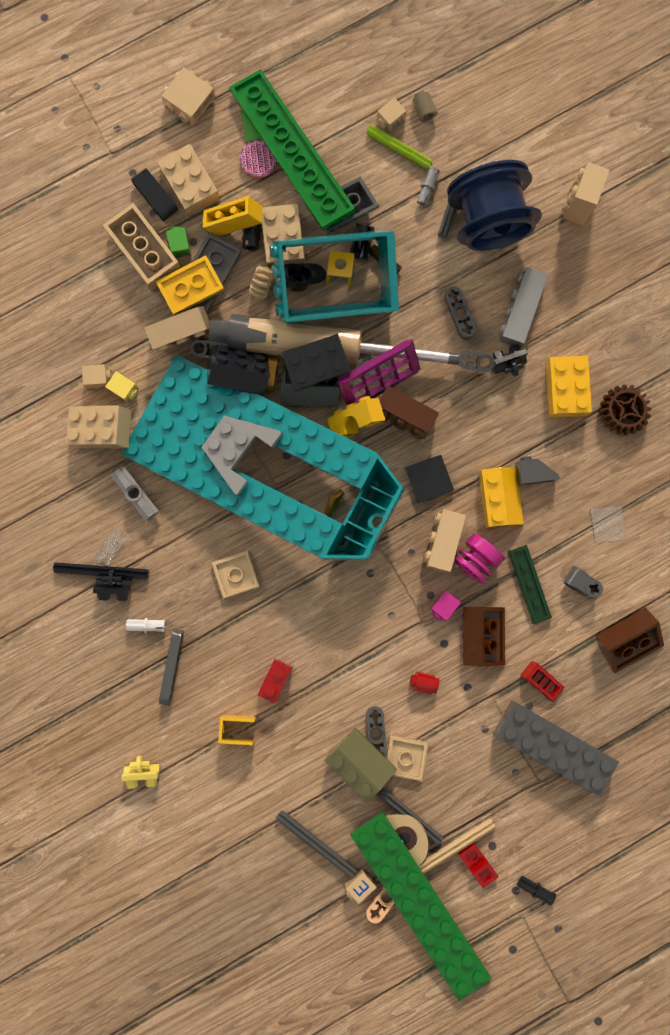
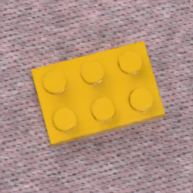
M206 255L155 281L174 316L224 291V287Z

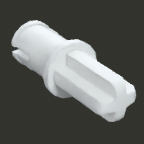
M145 618V620L128 619L126 621V630L144 631L145 633L147 631L165 632V620H148V618Z

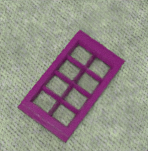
M413 340L403 341L342 376L337 382L346 406L352 403H359V399L370 396L373 399L384 393L387 386L394 387L417 374L421 368ZM405 351L406 357L395 363L394 357ZM390 360L391 365L381 371L379 366ZM408 363L409 368L398 373L397 369ZM376 369L377 374L368 379L365 378L364 374ZM393 371L395 376L384 382L383 377ZM361 377L362 382L351 388L350 383ZM379 380L380 385L370 390L368 385ZM365 388L366 393L355 398L354 393Z

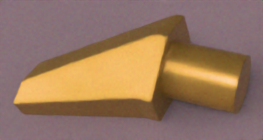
M341 489L334 494H329L325 509L326 516L331 517L340 504L339 499L345 494Z

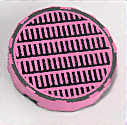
M263 141L249 142L240 153L242 170L252 178L261 179L267 177L276 167L277 161Z

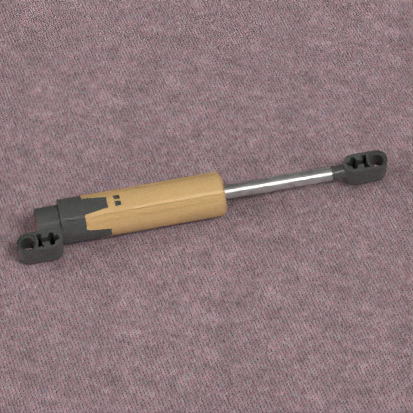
M231 314L230 321L212 319L209 327V339L200 338L193 341L190 351L194 356L209 358V349L212 346L217 347L220 345L235 351L243 350L249 353L283 356L282 352L338 333L348 364L357 365L360 353L379 356L395 346L361 342L362 331L356 328L297 321L285 323L281 319ZM199 342L205 348L202 353L196 350V344ZM415 348L418 360L459 365L465 370L489 372L495 365L494 359L486 353L462 351L458 354ZM405 351L397 355L395 358L406 357ZM466 355L471 360H475V356H477L476 367H474L475 364L473 362H467L464 365V362L461 360L465 359ZM486 357L489 358V365L481 367V360Z

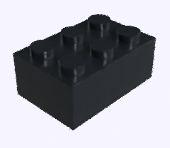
M338 333L282 352L295 392L342 377L351 372Z
M224 346L211 347L207 362V384L264 396L270 377L267 357L261 354H248L243 350H230Z

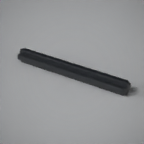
M55 562L53 565L54 573L108 576L109 571L113 570L116 576H122V578L143 580L149 578L148 569Z

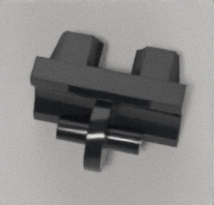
M356 223L354 233L372 232L375 227ZM372 240L352 241L350 253H355L354 259L368 260Z
M516 344L509 348V355L504 356L501 350L493 352L492 358L495 361L494 373L498 374L504 371L505 374L511 372L514 377L518 376V370L524 368L523 364L527 363V350H522Z
M110 570L108 576L96 579L93 593L98 595L99 600L106 601L110 598V594H116L118 601H126L132 585V579H122V576H116L115 571Z

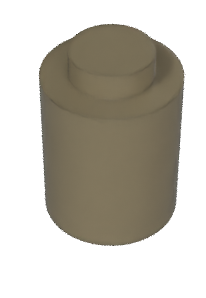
M423 90L417 92L412 102L421 122L430 121L438 114L430 93Z

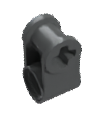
M573 566L563 582L566 586L587 598L598 597L603 592V586L599 581L576 566ZM594 585L596 592L590 593L591 589L589 587Z

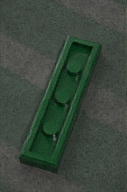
M527 545L508 551L532 624L552 618Z

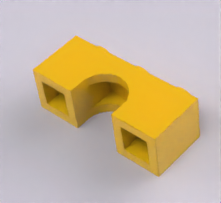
M370 396L359 399V403L347 405L345 410L341 409L333 412L334 415L327 418L330 430L346 438L359 433L358 427H372L385 421L379 398L371 399Z

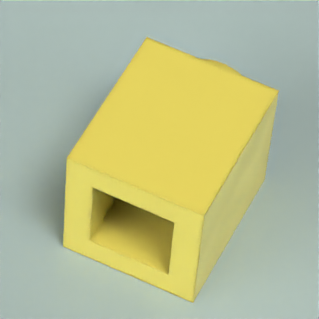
M117 371L105 386L110 392L127 403L129 400H133L138 393L137 385Z

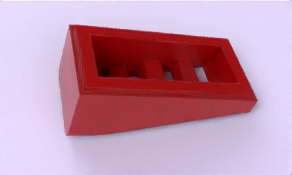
M531 661L521 673L522 678L551 702L564 689L562 684L534 661ZM542 674L543 676H542V677L540 678V680L536 683V680H537V679L540 677V675ZM547 680H549L548 683L544 686V688H542V686L544 685V683H545ZM553 684L556 685V686L552 689V691H551L550 693H548V690L552 687V685H553Z

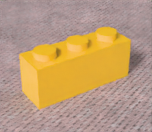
M250 196L204 210L203 228L219 237L261 224L263 206Z

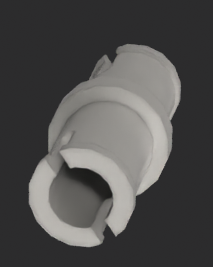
M430 166L428 168L425 181L421 184L422 189L416 201L421 206H428L431 194L435 191V183L440 173V170L436 167Z

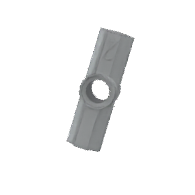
M124 466L113 472L111 478L146 522L160 512ZM138 489L139 496L132 499L131 492Z

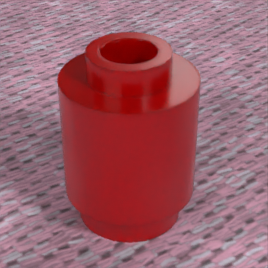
M416 671L415 675H411L409 686H412L413 691L430 695L432 693L436 694L439 687V678H435V675Z

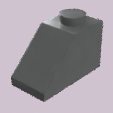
M531 456L522 457L520 461L515 463L519 486L556 482L560 479L556 472L539 459H532Z

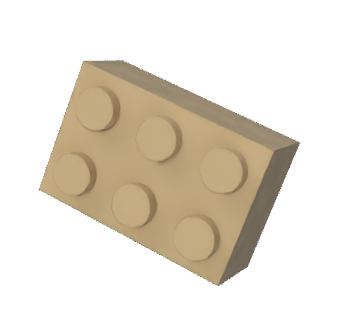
M190 144L157 161L161 173L187 217L220 200L218 190Z
M590 162L586 164L585 168H580L568 191L569 196L561 211L564 212L562 219L580 226L585 224L598 204L610 171L609 169Z
M298 203L262 207L267 267L270 270L271 266L274 265V257L270 256L272 241L302 238ZM303 246L286 247V252H283L284 265L291 263L304 264Z
M204 306L151 324L144 327L152 349L158 348L159 351L173 347V342H176L178 345L191 340L190 336L192 335L196 338L208 334L210 321Z
M119 405L70 406L66 445L76 448H129L131 410Z
M443 509L437 515L435 514L432 524L435 526V530L429 535L427 544H430V548L425 551L422 561L425 563V568L443 573L451 572L466 515Z

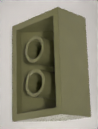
M356 727L329 752L324 760L365 803L372 799L397 771V768Z

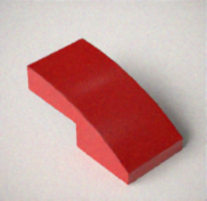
M475 843L458 852V855L483 889L499 877Z

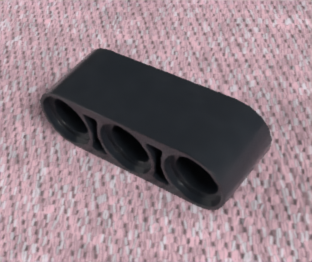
M146 168L131 178L134 186L163 222L179 211L172 199Z

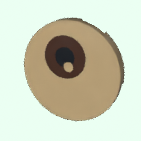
M407 814L387 815L386 817L418 866H420L428 852V837L424 827L418 820Z

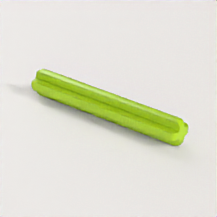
M370 125L367 129L366 134L425 170H428L432 165L433 161L377 127Z

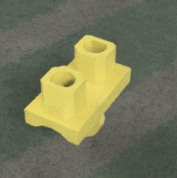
M137 756L136 762H130V766H124V772L121 775L122 781L126 782L128 789L138 787L139 780H145L147 787H155L160 764H150V761H143L142 756Z

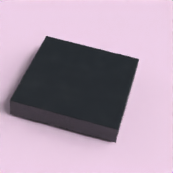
M441 455L405 467L418 503L454 491Z

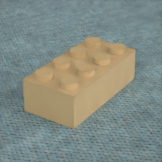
M134 203L103 224L107 234L151 291L158 287L155 281L181 268L177 259Z

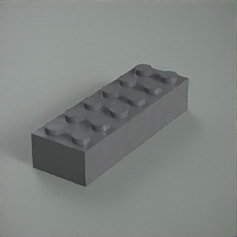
M512 700L493 735L600 797L619 761Z

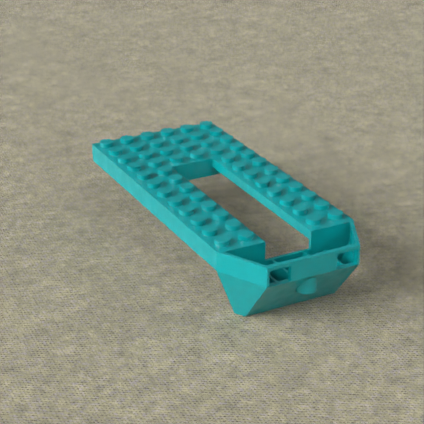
M177 354L131 434L129 448H124L121 452V455L323 560H368L404 492L402 485L377 452L258 394L207 384V369ZM224 416L279 430L283 435L274 447L360 489V492L343 524L233 469L234 472L248 481L246 487L237 496L202 449L203 444ZM376 518H381L382 522L378 528H375L373 521ZM345 540L348 541L346 547L343 546Z

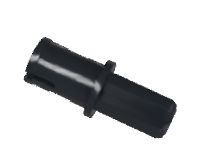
M524 876L519 877L517 881L519 888L532 894L533 898L537 897L548 903V905L554 903L556 899L555 893L542 887L541 883H535Z

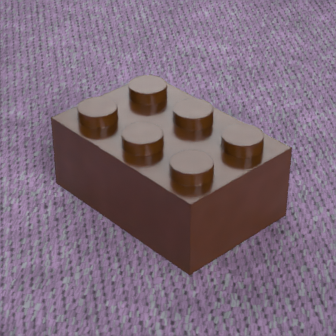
M387 386L380 399L385 422L389 420L395 423L394 426L402 431L404 429L410 431L411 435L419 440L426 438L439 412L390 386Z

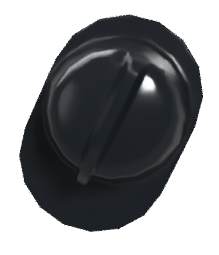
M291 263L284 265L286 288H290L293 291L302 292L309 285L320 283L326 278L325 269L317 264Z

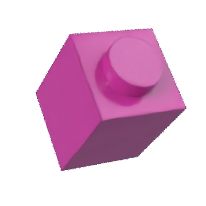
M445 590L430 608L433 611L431 615L439 621L442 619L447 621L461 602Z

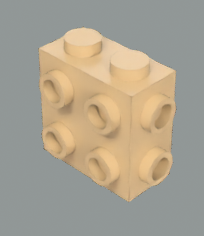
M183 67L180 72L174 75L171 84L164 88L161 97L164 103L163 106L172 113L174 111L183 122H189L194 126L214 100L215 92L210 82L207 80L203 81L193 70L189 71Z

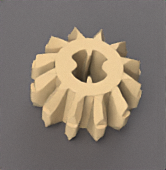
M258 266L256 268L249 288V294L254 296V298L263 300L267 298L274 279L270 268L265 266Z

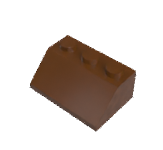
M463 607V665H505V607Z
M647 608L635 612L630 617L619 621L614 626L596 635L599 648L614 674L664 646L660 623Z

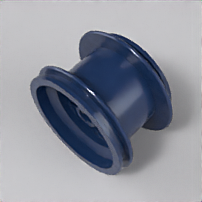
M519 160L490 162L466 171L450 183L447 188L448 204L454 209L463 210L466 225L457 234V241L459 243L467 245L468 248L475 251L494 250L521 241L535 230L536 224L542 217V212L536 207L526 206L523 191L528 188L533 178L526 163Z

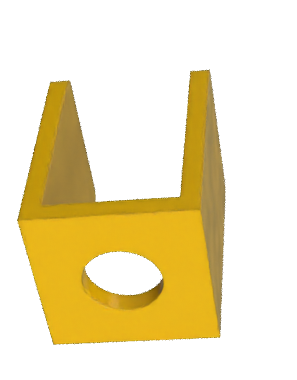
M330 250L327 285L330 284V277L336 276L349 278L348 287H351L355 253ZM339 259L346 262V267L342 270L337 269L335 266V262Z
M222 715L220 717L218 743L253 745L255 743V739L225 738L224 730L225 721L255 722L256 717Z

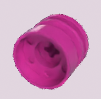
M473 533L465 542L470 551L460 549L459 553L462 557L455 555L454 562L468 577L481 584H485L487 579L484 575L488 577L492 575L487 566L489 565L497 569L505 560V557L491 543L478 534Z

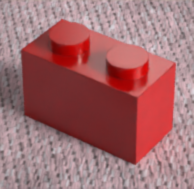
M275 658L258 692V696L276 703L293 666Z

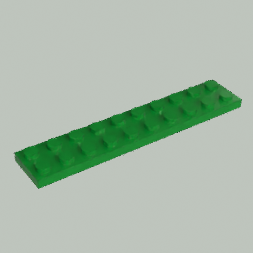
M260 69L230 86L231 94L322 231L355 213V207L262 70Z
M382 811L352 831L350 836L458 1001H461L490 981L492 978L384 812Z

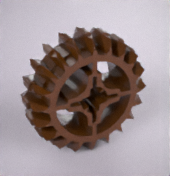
M624 384L621 388L616 386L614 390L610 389L608 395L605 394L603 396L604 401L600 402V406L603 408L599 410V413L604 414V416L600 420L606 419L607 422L604 426L610 425V432L617 429V435H620L622 432L624 436L629 435V433L634 435L637 433V430L641 431L643 426L648 424L646 419L651 418V415L647 412L651 411L652 408L647 407L650 400H644L646 394H639L641 389L638 388L634 391V385L627 388V385ZM625 396L628 397L629 400L623 402L621 400L618 401L615 398ZM635 403L638 407V411L634 407ZM627 406V410H626L627 413L623 415L624 410H625L624 407ZM612 409L616 411V417H614ZM627 418L629 420H634L635 423L623 424L621 423V421Z

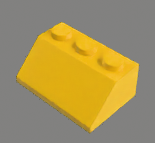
M492 468L481 470L478 474L485 529L523 525L517 469Z

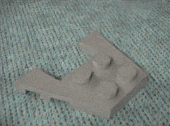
M224 416L203 444L202 449L232 491L239 496L248 484V481L234 472L233 469L256 438L274 448L283 433L279 430Z

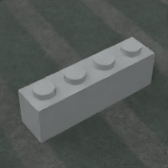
M526 267L524 272H520L517 283H520L518 290L514 289L511 300H514L512 307L508 306L505 317H507L506 324L502 323L499 331L501 342L510 345L518 344L520 347L524 345L548 277L547 273L530 267Z

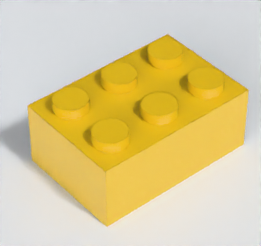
M588 356L550 357L545 363L549 418L588 416L592 412Z

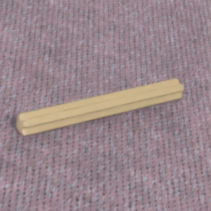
M491 819L484 821L427 857L419 866L425 874L496 828L494 822Z

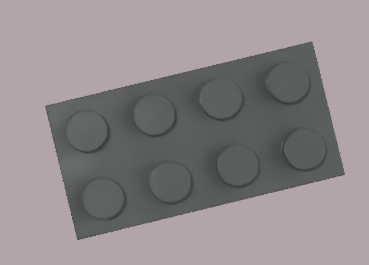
M208 233L192 262L206 255L223 286L242 251ZM218 294L191 307V309L204 306L208 314Z

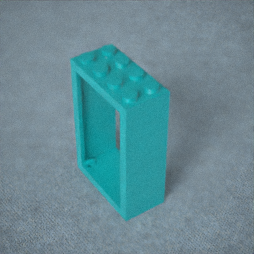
M383 230L272 241L270 256L274 257V265L271 266L272 276L276 278V285H273L274 296L278 298L275 311L276 316H279V319L285 323L399 311L394 231ZM376 240L379 251L382 298H380V301L294 310L288 307L283 252H286V247Z

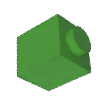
M175 226L167 230L170 252L174 257L191 255L185 227Z

